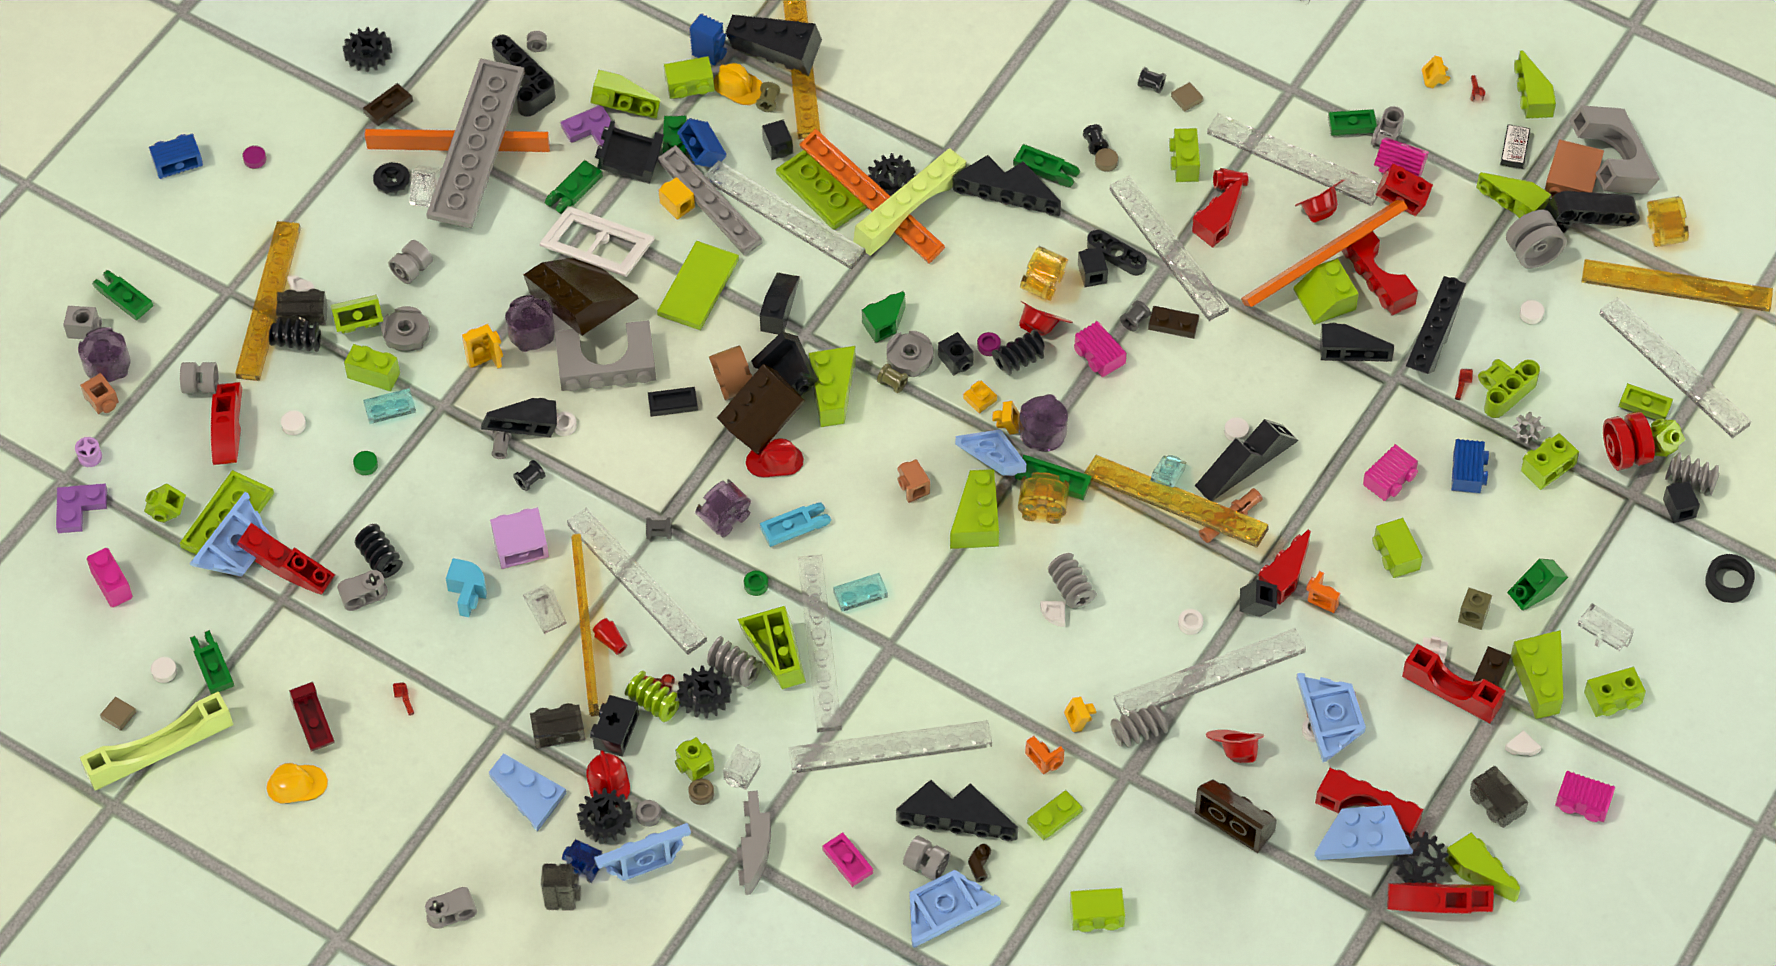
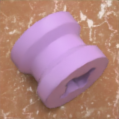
M84 437L76 443L75 451L81 465L93 467L100 463L102 452L95 438Z

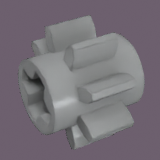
M1528 412L1525 418L1522 415L1516 418L1519 424H1515L1512 428L1517 431V439L1521 437L1525 439L1526 443H1529L1532 437L1535 440L1541 437L1538 431H1542L1545 427L1540 424V416L1536 418L1532 416V412ZM1528 424L1531 426L1529 431L1526 429Z

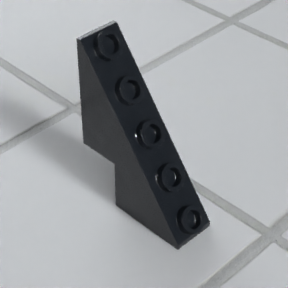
M986 155L953 175V190L959 194L972 195L984 200L989 199L1001 202L1005 205H1014L1027 210L1040 211L1048 215H1060L1061 201L1024 162L1004 172L989 155Z
M1443 277L1406 363V367L1426 374L1435 371L1443 344L1447 343L1467 283L1461 282L1455 277Z
M1264 419L1246 440L1235 438L1195 484V487L1205 498L1212 502L1294 445L1298 439L1283 424Z
M929 780L896 808V821L902 826L910 827L915 825L925 827L928 830H949L955 834L970 833L982 838L988 836L997 837L1004 841L1018 839V826L971 783L954 798H951L932 780Z

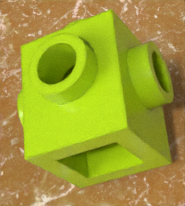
M1661 418L1651 424L1655 456L1667 457L1669 454L1677 451L1678 446L1686 440L1676 420Z
M166 483L147 494L144 512L152 516L154 520L165 523L180 515L186 494Z
M697 737L682 742L675 749L676 767L682 774L686 773L692 782L714 771L712 752L706 743L702 744Z

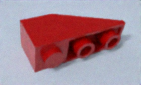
M1241 178L1236 183L1228 185L1224 193L1219 197H1214L1205 209L1199 210L1192 219V232L1212 248L1229 234L1242 195L1243 180Z
M1309 529L1302 535H1297L1292 540L1291 546L1286 550H1281L1276 555L1274 561L1270 565H1265L1258 574L1260 581L1277 585V603L1279 605L1297 589L1311 534Z

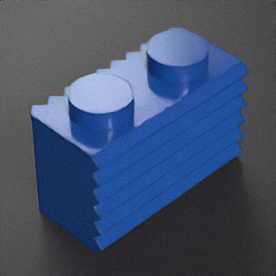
M703 13L700 14L689 28L691 55L697 58L708 56L710 64L715 66L719 60L724 59L727 53V48L724 46L726 34L723 32V23H719V21H715V19H711L707 15L704 16Z
M689 118L679 129L677 135H679L689 155L693 158L694 165L716 169L726 158L727 154L708 121Z
M193 133L189 135L181 134L176 139L166 142L158 141L154 145L149 146L151 158L160 179L203 166L201 154Z
M1455 440L1452 491L1481 493L1482 485H1487L1488 471H1483V467L1488 465L1489 451H1484V441Z

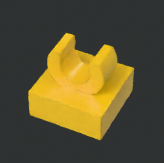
M1434 56L1421 68L1426 87L1434 88L1438 83L1445 84L1450 80V76H1446L1448 67L1443 64L1442 57Z
M977 381L969 390L963 393V399L980 414L997 401V395L984 382Z
M1013 401L1003 402L1002 411H994L992 421H997V428H1006L1009 435L1019 433V411Z
M1081 697L1072 698L1064 710L1072 732L1082 731L1086 723L1092 720L1090 714H1096L1097 712L1092 703L1084 704Z

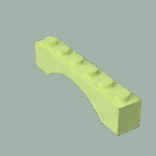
M952 149L946 150L855 226L853 243L871 256L888 241L898 226L919 205L935 194L949 191L953 187V175L965 169L967 161Z
M218 691L195 702L188 711L165 728L136 741L114 746H102L81 756L80 760L88 779L96 791L233 726L232 718Z

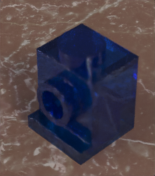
M575 839L571 847L567 846L565 848L562 860L566 861L570 871L577 875H586L587 882L592 883L600 870L594 857L602 855V851Z

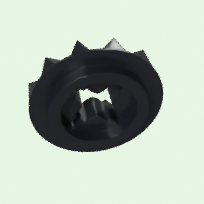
M389 162L375 170L373 182L378 191H384L386 194L389 192L397 194L399 190H405L406 185L410 184V174L404 165ZM390 177L393 179L394 177H396V182L392 180L388 182V178Z

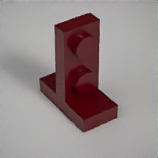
M310 682L289 690L290 701L293 709L296 711L310 751L312 752L334 744L335 741L319 702L314 683Z

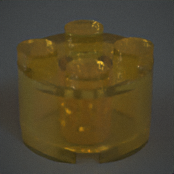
M1674 196L1647 202L1649 213L1647 215L1648 228L1654 231L1652 234L1654 247L1688 241V225L1685 226V218L1687 216L1681 197Z
M1037 247L1027 265L1028 269L1026 275H1023L1020 288L1051 301L1056 292L1055 287L1057 283H1061L1069 259L1047 248Z
M1032 473L1031 478L1028 479L1024 476L1021 479L1018 510L1022 513V518L1026 521H1035L1038 518L1046 519L1051 524L1060 523L1061 518L1066 515L1069 483L1066 480L1065 483L1059 481V476L1050 473Z

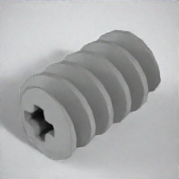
M1678 452L1670 462L1665 480L1672 475L1673 483L1677 482L1680 478H1682V483L1691 481L1693 490L1700 484L1702 493L1709 487L1710 495L1712 496L1720 474L1719 466L1715 465L1712 470H1709V462H1706L1700 467V459L1697 458L1692 464L1690 455L1681 460V452Z
M1065 553L1057 556L1049 564L1048 573L1052 576L1053 582L1057 584L1062 597L1066 599V604L1069 607L1078 608L1094 600L1097 593L1091 590L1092 585L1087 582V576L1082 575L1083 569L1078 567L1079 563L1073 559L1074 555L1072 553Z
M718 637L708 652V665L715 667L717 671L722 670L724 675L732 677V680L735 682L740 681V684L744 687L752 684L760 673L762 661L754 665L756 661L755 656H751L746 660L748 652L743 651L738 655L740 651L738 646L730 650L732 643L728 641L722 645L724 638Z
M1153 704L1149 705L1147 710L1145 708L1139 709L1138 714L1133 711L1129 713V717L1122 715L1120 721L1114 718L1110 723L1114 738L1119 746H1121V742H1124L1127 747H1130L1131 738L1137 744L1140 743V735L1149 740L1150 731L1156 737L1158 736V728H1161L1164 733L1168 732L1166 718L1159 705L1155 706Z

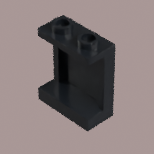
M611 120L609 127L604 126L601 140H604L603 146L598 145L595 159H599L597 168L650 184L664 134L655 132L654 139L615 128V121Z
M782 331L751 360L756 369H759L764 364L776 370L800 396L809 391L811 386L818 381L799 337Z

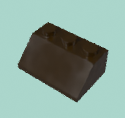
M763 364L717 416V419L732 435L759 455L803 405L805 400L776 370Z
M1214 779L1197 788L1194 813L1251 850L1259 853L1275 832L1277 820L1270 812L1254 806L1248 798L1240 797L1234 793L1228 785L1218 783Z

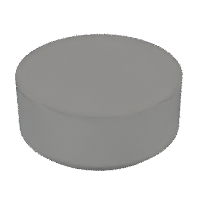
M645 800L637 805L635 811L636 819L641 825L650 827L660 821L661 808L657 802Z

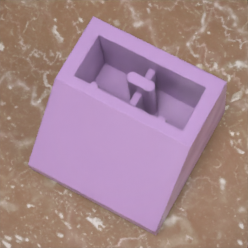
M538 507L490 519L501 569L549 557Z

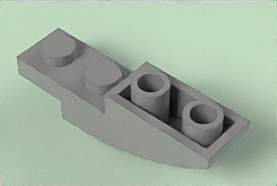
M758 790L748 791V801H743L744 816H750V823L745 824L746 837H741L742 847H737L738 863L743 862V870H738L739 886L745 885V895H750L763 874L771 842L770 812L760 813Z

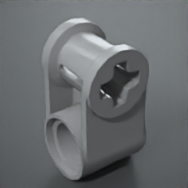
M1396 106L1386 108L1379 124L1375 128L1371 145H1380L1385 137L1398 141L1404 120V112L1401 108Z
M371 570L356 577L345 579L337 586L343 605L349 611L381 601L388 593L387 586L384 583V576L377 570Z
M467 887L456 888L451 892L432 897L425 905L427 923L436 929L459 921H466L477 914V909Z

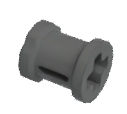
M1136 300L1132 304V308L1127 313L1122 314L1120 321L1126 329L1134 332L1139 328L1141 321L1151 315V311L1145 303Z
M647 517L646 539H651V537H667V539H671L672 518L652 520L651 517Z

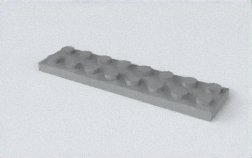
M480 58L426 214L427 219L472 229L525 73L523 67Z

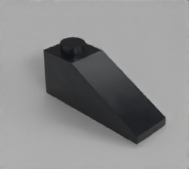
M776 273L765 295L759 315L761 332L778 335L782 331L785 332L800 276Z
M1328 323L1321 325V361L1392 362L1394 344L1347 324Z
M531 398L487 412L481 424V429L551 438L557 426L556 401L545 398Z

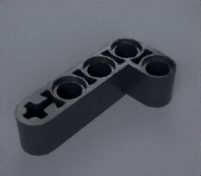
M503 34L495 36L492 40L494 60L524 68L525 73L520 85L522 87L519 88L516 101L518 112L522 116H532L555 100L554 80L509 36Z
M1562 191L1555 194L1544 209L1551 213L1563 234L1570 228L1572 223L1631 226L1640 220L1635 199L1630 195Z

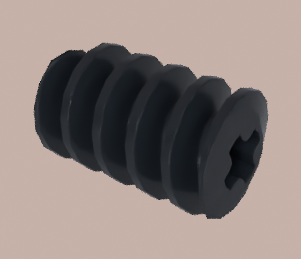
M278 317L276 323H272L270 327L269 344L274 346L277 343L279 347H283L286 344L288 348L295 346L296 349L301 350L304 347L307 351L314 349L315 352H318L321 344L319 323L315 322L313 328H310V322L306 320L302 327L300 319H297L295 324L292 325L291 318H287L286 323L283 324L282 317Z
M1033 329L1031 333L1024 334L1022 338L1018 337L1014 342L1010 341L1006 346L1002 345L998 350L994 349L992 356L998 368L1005 371L1007 375H1011V367L1019 371V363L1024 367L1028 366L1027 359L1035 363L1036 354L1040 359H1043L1045 345L1039 332Z
M370 524L357 534L354 542L355 546L359 549L361 555L364 556L365 561L369 563L372 570L381 572L384 578H388L400 570L403 561L399 560V553L395 551L394 546L390 544V540L385 537V533L380 530L378 524Z

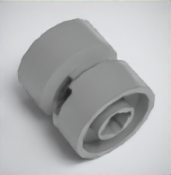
M411 240L402 248V254L397 253L388 262L392 273L399 280L410 284L419 275V271L426 269L433 259L424 245L416 240Z
M196 362L181 363L180 387L182 393H197L198 390H201L202 393H216L219 382L216 362H202L200 366ZM200 373H203V383H200Z
M916 836L905 853L903 865L916 872L921 869L922 875L935 880L943 874L950 859V852L938 845L932 847V842Z

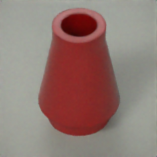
M1225 168L1215 170L1213 173L1214 188L1220 191L1225 190L1228 185L1236 183L1240 178L1243 180V186H1247L1249 181L1248 173Z
M604 618L592 629L595 634L594 637L616 655H619L627 648L628 645L624 642L614 621Z

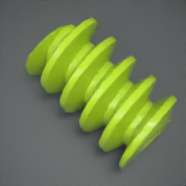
M640 671L627 685L624 693L625 696H628L632 701L638 702L639 706H644L646 711L651 712L655 717H659L662 722H667L675 715L679 708L680 702L675 701L677 693L672 692L668 695L669 688L667 686L660 690L661 682L657 681L653 684L654 677L649 676L645 679L646 672Z

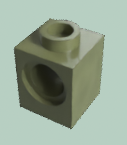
M1468 587L1461 606L1458 622L1482 630L1490 608L1492 595Z

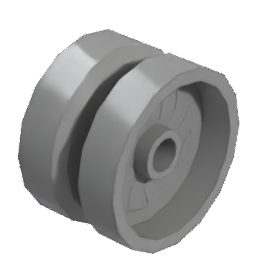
M1537 210L1522 216L1509 227L1506 233V241L1511 249L1516 252V257L1524 268L1532 269L1549 263L1564 250L1567 244V238L1557 226L1551 213L1546 210Z

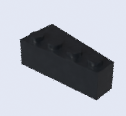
M732 14L725 32L733 49L755 57L761 56L771 63L783 64L785 68L799 70L807 76L810 74L822 41L815 23Z

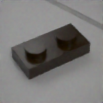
M396 83L363 107V113L377 126H380L413 102V98L409 92Z
M1153 305L1148 330L1194 339L1199 322V314Z
M1488 646L1473 681L1485 679L1499 687L1510 662L1511 655Z

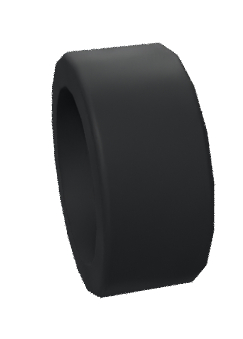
M1736 554L1720 555L1711 561L1706 573L1705 585L1709 593L1720 601L1729 603L1742 601L1749 595L1752 589L1755 572L1752 565L1741 556ZM1722 569L1735 570L1743 576L1744 584L1737 588L1726 587L1716 579V572Z

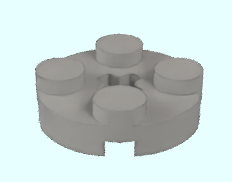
M403 306L396 308L394 313L391 315L387 314L384 317L381 330L386 345L389 348L404 351L418 350L423 347V342L428 338L429 323L428 319L422 315L419 309ZM405 325H408V326H409V329H410V330L405 331V332L402 331V330H399V329H403Z
M909 331V334L901 335L900 332L889 340L887 344V363L901 374L906 373L910 377H917L932 364V343L923 333ZM914 350V355L907 356L905 351L910 352Z

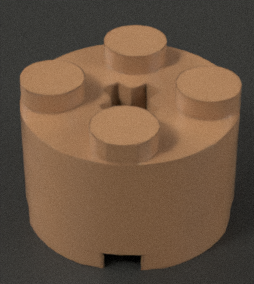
M741 346L732 347L709 356L724 400L734 398L752 377Z

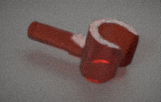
M1472 75L1473 90L1470 100L1474 102L1475 95L1478 94L1483 101L1485 89L1478 86L1476 75Z
M1463 368L1460 370L1459 383L1455 395L1456 400L1461 399L1465 383H1472L1473 369Z
M665 674L661 679L654 678L653 684L659 681L662 683L660 690L667 686L669 692H671L672 686L665 683L674 684L675 678L671 674Z
M394 683V697H402L408 715H413L414 710L409 700L406 683Z

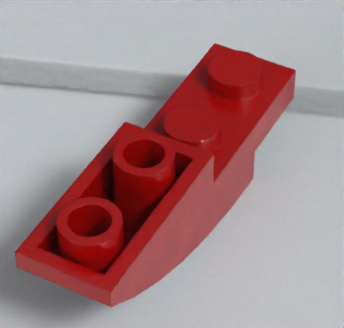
M241 382L217 384L216 394L212 395L211 452L213 465L237 463L241 433L239 424L243 389Z
M250 523L236 544L256 558L255 562L293 584L320 595L323 594L335 576L334 573L294 547L291 550L252 523Z
M1388 883L1387 909L1429 913L1493 912L1494 886L1491 884Z

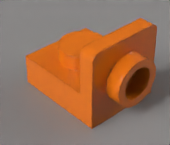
M1319 571L1316 578L1311 577L1306 587V591H1309L1307 601L1335 613L1339 605L1341 593L1330 586L1322 585L1324 573Z
M1035 736L1026 741L1025 754L1043 774L1050 770L1054 771L1063 764L1065 750L1061 746L1050 753L1047 745L1044 742H1039Z

